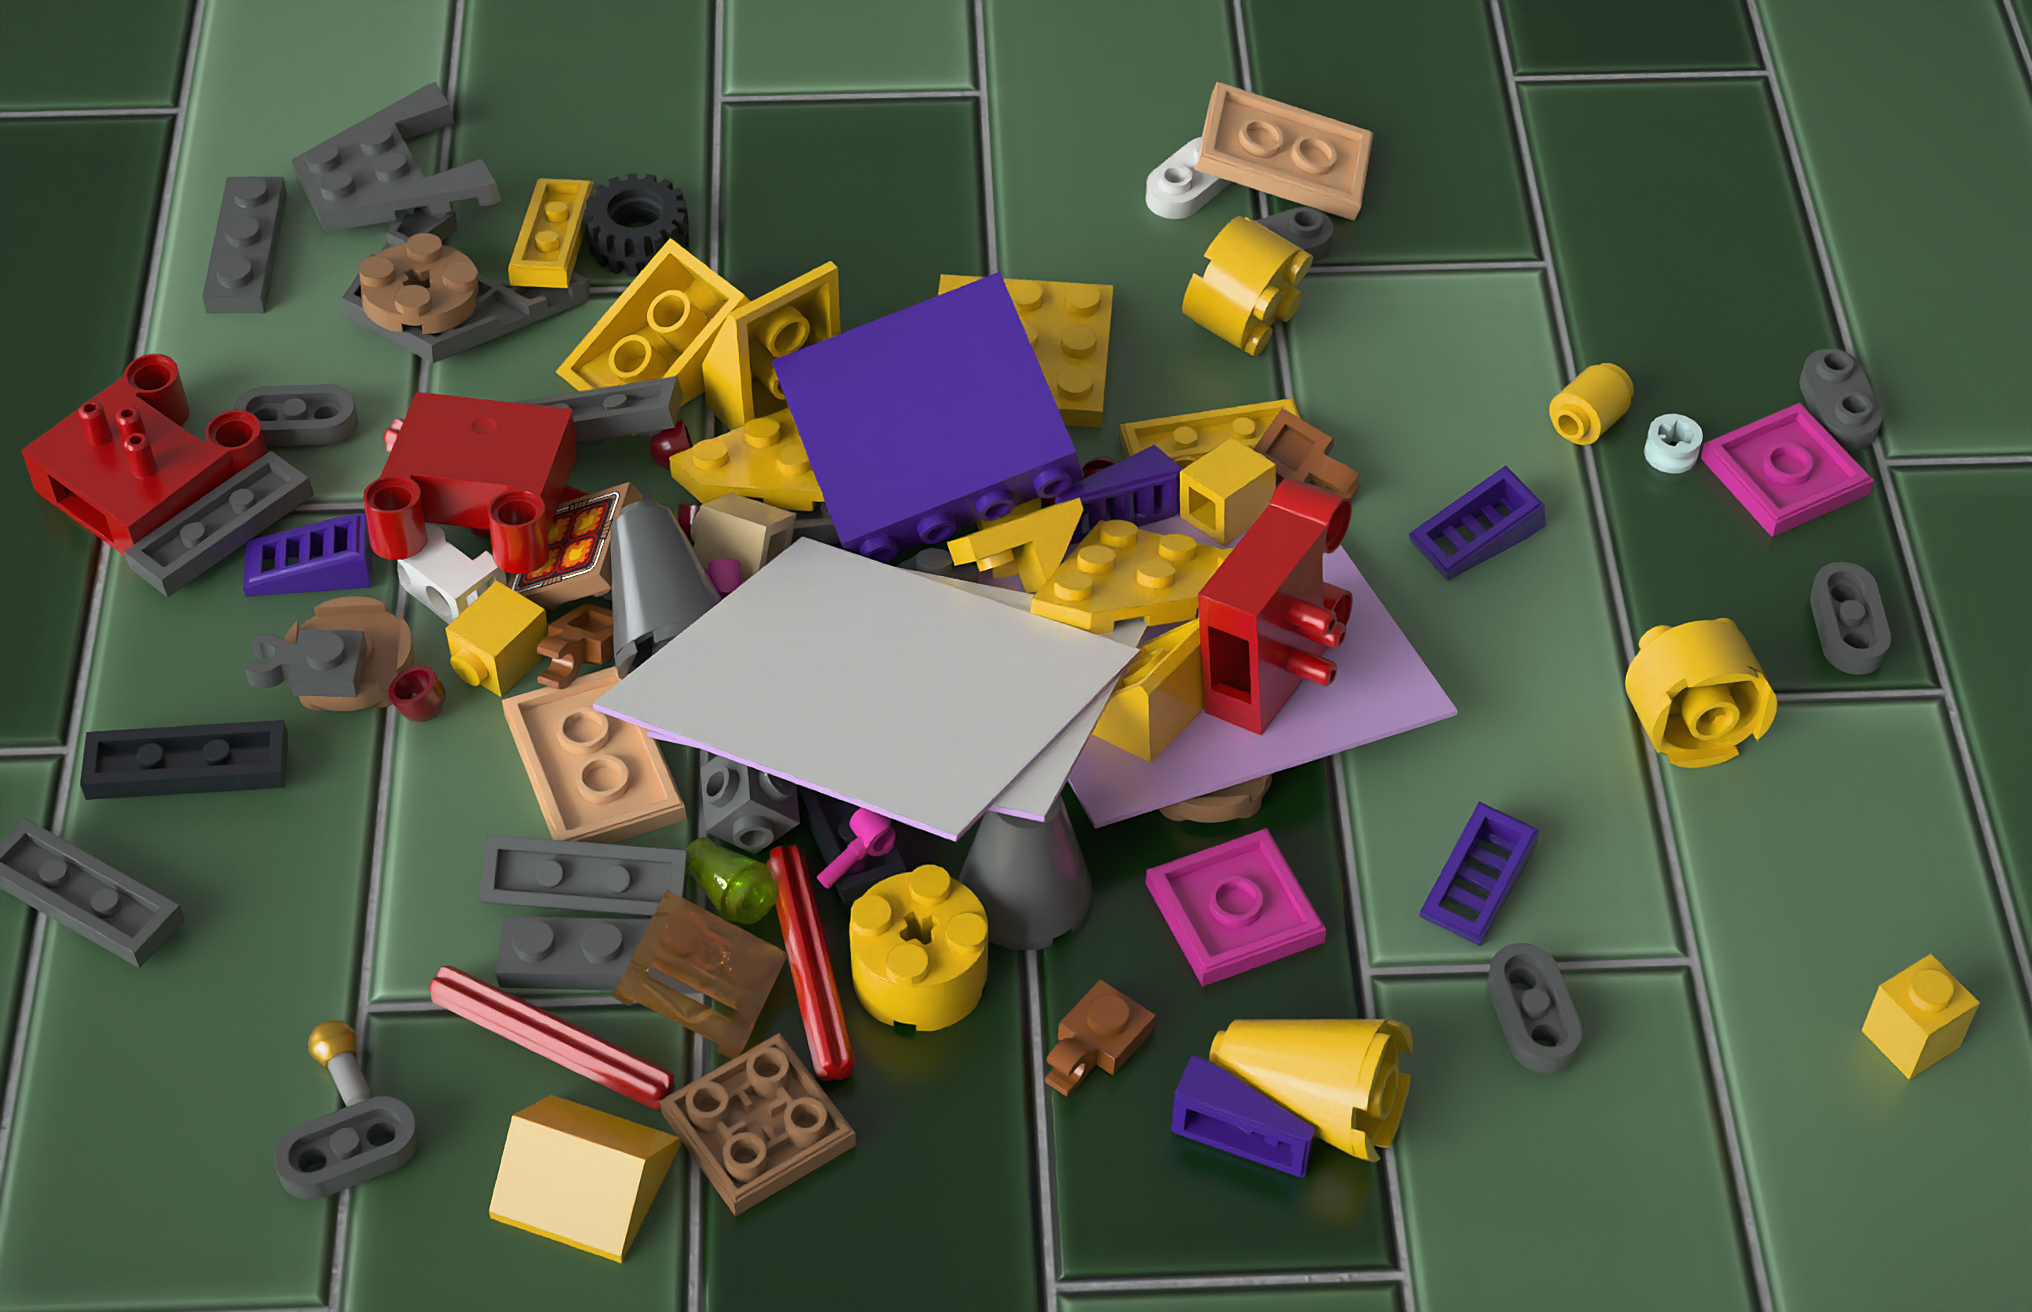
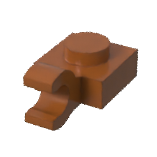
M1283 408L1253 449L1276 464V480L1280 483L1288 477L1308 484L1310 481H1313L1320 488L1347 497L1350 500L1360 488V484L1356 482L1359 474L1345 464L1328 456L1334 447L1333 438Z
M585 602L548 625V636L538 644L537 653L552 657V662L546 671L538 675V683L560 690L565 689L576 678L582 663L602 665L614 657L613 611Z
M1100 979L1059 1023L1058 1040L1060 1042L1047 1056V1062L1055 1068L1045 1077V1083L1068 1097L1079 1087L1087 1074L1096 1065L1114 1075L1154 1032L1156 1015Z

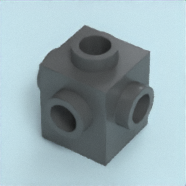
M717 755L701 767L705 832L756 855L800 823L796 783Z

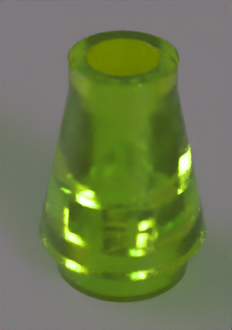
M707 837L698 838L687 847L686 850L690 852L688 873L695 879L727 921L752 924L762 919L770 911L777 898L778 885L772 878L771 870L767 865L719 846Z

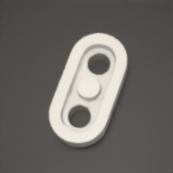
M1202 137L1191 140L1149 174L1146 187V203L1149 209L1156 215L1167 219L1187 218L1196 213L1232 183L1231 181L1195 170Z

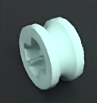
M1665 414L1657 417L1650 424L1644 449L1646 460L1651 466L1662 472L1673 474L1690 470L1697 462L1703 439L1702 430L1694 420L1687 416ZM1671 441L1678 442L1676 446L1669 445Z

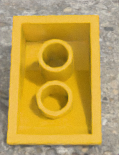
M670 238L556 370V373L578 391L677 376L684 396L681 404L683 406L705 392L702 364L728 314L751 301Z
M832 261L728 314L702 367L706 406L730 431L744 426L753 419L764 418L789 407L772 360L841 334L838 267Z

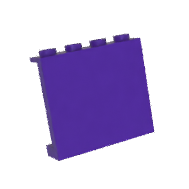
M1000 272L772 360L838 537L845 551L885 564L895 558L898 552L921 543L934 544L944 541L952 536L957 529L980 520L993 521L1009 514L1018 505L1039 497H1056L1066 492L1072 484L1084 480L1074 445Z

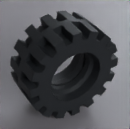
M637 173L627 174L628 180L621 181L617 176L609 179V187L600 184L594 189L595 197L589 196L586 201L585 221L589 250L592 256L595 255L596 262L602 267L609 264L610 272L619 274L624 269L627 270L628 276L637 277L639 271H642L670 238L685 249V247H689L690 235L686 200H684L683 193L679 187L673 189V183L667 179H663L660 183L657 182L656 175L646 174L644 179H638ZM634 222L651 223L650 225L638 228L624 227V225Z

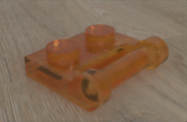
M666 890L638 942L612 997L629 1006L636 1001L719 1044L717 1052L734 1059L740 1056L788 953ZM651 966L735 1009L732 1019L647 976Z

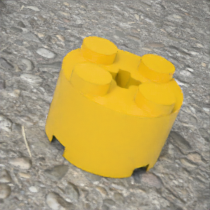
M1238 216L1232 219L1220 231L1204 254L1211 262L1203 278L1195 273L1193 274L1184 296L1182 312L1195 323L1253 357H1257L1271 337L1273 328L1270 326L1278 318L1284 322L1289 321L1298 309L1304 293L1297 289L1296 286L1308 272L1313 256L1258 222L1247 217L1244 219Z
M1719 618L1716 620L1694 621L1674 628L1661 625L1650 629L1641 637L1639 641L1640 651L1629 666L1626 674L1625 688L1653 747L1658 753L1661 752L1667 755L1670 763L1683 768H1704L1717 765L1739 755L1740 753L1736 745L1752 733L1756 741H1758L1768 731L1776 715L1777 697L1747 640L1733 620Z
M923 865L917 867L913 872L901 873L884 879L870 888L862 897L858 898L851 907L850 949L854 991L861 1005L880 1022L893 1027L894 1021L916 1024V1031H934L949 1027L965 1018L977 1006L988 974V920L986 912L977 896L965 885L951 878L942 867Z

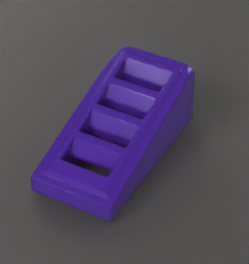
M1152 445L1082 481L1072 484L1066 492L1055 497V504L1080 498L1082 505L1088 504V513L1083 516L1081 515L1069 545L1082 542L1100 520H1124L1140 527L1179 514L1180 466L1158 447Z
M1505 465L1410 532L1409 539L1447 580H1450L1526 540L1545 527V505ZM1504 505L1511 514L1504 518L1495 508ZM1484 515L1493 524V527L1486 530L1476 518ZM1464 525L1476 539L1468 543L1456 530L1457 528ZM1445 536L1458 552L1449 557L1434 540Z
M365 513L345 515L249 540L246 543L243 583L245 596L371 588L372 548L370 546ZM312 556H323V557H319V558L312 559ZM299 557V563L288 566V558ZM275 559V569L262 572L263 560Z
M1479 801L1427 897L1419 917L1481 946L1535 850L1540 830ZM1483 839L1512 854L1506 860L1477 845ZM1469 858L1500 872L1498 880L1466 866ZM1458 877L1490 892L1487 901L1455 886L1454 884ZM1446 897L1479 912L1480 914L1476 922L1473 923L1442 908L1441 906Z
M1191 1055L1175 1092L1171 1131L1297 1177L1305 1178L1310 1164L1315 1129L1217 1065L1200 1056Z

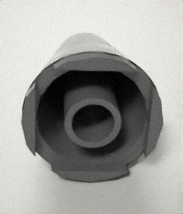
M650 500L638 501L621 509L620 516L610 526L614 664L618 678L621 680L626 677L627 673L633 672L723 600L671 509L657 506L654 501Z
M1061 794L1056 799L1045 822L989 810L985 812L962 868L959 882L977 896L986 912L988 942L1012 950H1040L1053 945V938L1064 934L1071 928L1072 934L1083 924L1091 906L1092 882Z

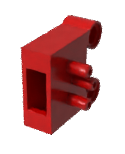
M148 354L133 360L126 367L123 377L90 401L82 404L79 409L21 451L35 492L125 556L124 551L265 455L267 449L259 419L254 414L245 410H230L215 416L207 425L205 431L207 439L204 442L183 429L181 426L187 421L190 410L177 363L172 358L163 354Z
M416 392L380 477L370 483L364 490L363 501L370 546L373 552L389 560H403L413 557L421 552L426 545L427 533L425 523L469 527L472 534L479 537L490 535L493 560L496 566L504 572L527 574L543 567L548 561L550 554L548 534L577 457L573 409Z
M1291 477L1285 478L1275 490L1267 508L1198 593L1204 713L1262 735L1303 679L1325 687L1333 683L1337 674V665L1335 662L1321 657L1327 647L1336 649L1343 644L1347 632L1346 626L1352 611L1353 597L1350 591L1323 581V553H1333L1340 546L1346 535L1352 516V503L1349 498Z

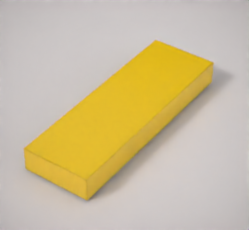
M542 178L537 180L508 267L510 286L568 288L586 230V201L589 196L595 197L594 182Z
M1294 398L1120 424L1119 440L1125 459L1152 445L1158 447L1172 460L1184 456L1199 459L1231 437L1253 450L1282 408L1300 419L1301 417Z

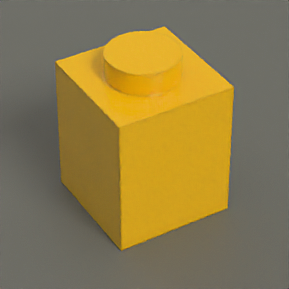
M1229 438L1180 471V518L1220 544L1227 545L1250 529L1270 504L1276 490V464L1236 439Z
M495 581L445 628L451 654L450 662L457 675L466 683L472 686L480 684L501 698L545 656L537 653L538 644L548 636L545 609L498 581Z
M1929 954L1879 985L1862 1032L1910 1080L1961 1047L1980 1002L1932 954Z

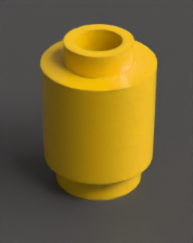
M1602 363L1587 367L1552 399L1549 413L1555 429L1562 437L1575 444H1592L1628 411L1634 394L1633 383L1628 374L1615 364Z

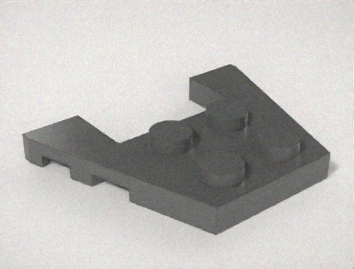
M436 82L422 87L291 160L296 176L324 232L396 221L397 210L427 206L431 215L451 212L453 209L452 201L478 197L480 207L502 202L496 181L482 159L430 177H424L404 140L455 123L450 105Z
M427 206L406 209L407 213L402 221H394L386 232L387 243L381 251L396 245L406 244L411 236L419 233L434 234L442 242L457 231L456 212L452 210L451 212L431 215ZM359 272L342 297L343 316L425 360L436 363L584 303L590 298L589 279L572 272L568 288L530 286L506 288L478 273L479 294L476 296V308L465 322L450 330L434 334H423L422 325L411 326L402 324L403 333L377 325L366 315L362 306Z

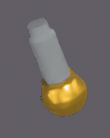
M333 1019L324 1021L313 1029L309 1036L308 1051L314 1060L330 1071L346 1107L372 1098L373 1094L356 1061L357 1036L355 1031L344 1021Z

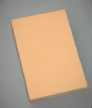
M1216 82L1210 98L1195 170L1355 221L1362 204L1373 132Z
M615 666L577 677L570 686L562 690L547 686L502 700L504 715L553 840L613 844L687 820L684 802L657 739L648 737L649 729L593 709V703L621 681L618 678Z

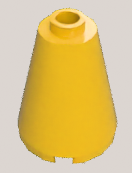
M1236 1019L1230 1024L1227 1031L1220 1030L1216 1034L1211 1046L1209 1061L1315 1129V1137L1358 1159L1376 1163L1380 1157L1374 1147L1378 1146L1386 1149L1390 1147L1403 1116L1411 1075L1399 1072L1400 1051L1413 1054V1039L1408 1025L1392 1019Z

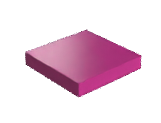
M1797 403L1704 443L1700 455L1701 460L1771 537L1869 495L1874 482L1867 472L1801 403Z
M1267 828L1146 870V885L1202 987L1325 942V926Z

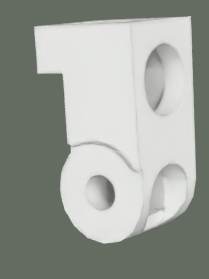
M425 523L427 542L423 550L413 557L398 560L397 564L399 580L403 588L448 624L452 623L495 581L507 586L505 572L496 566L490 553L485 551L476 559H470L452 544L446 542L444 531L434 523Z

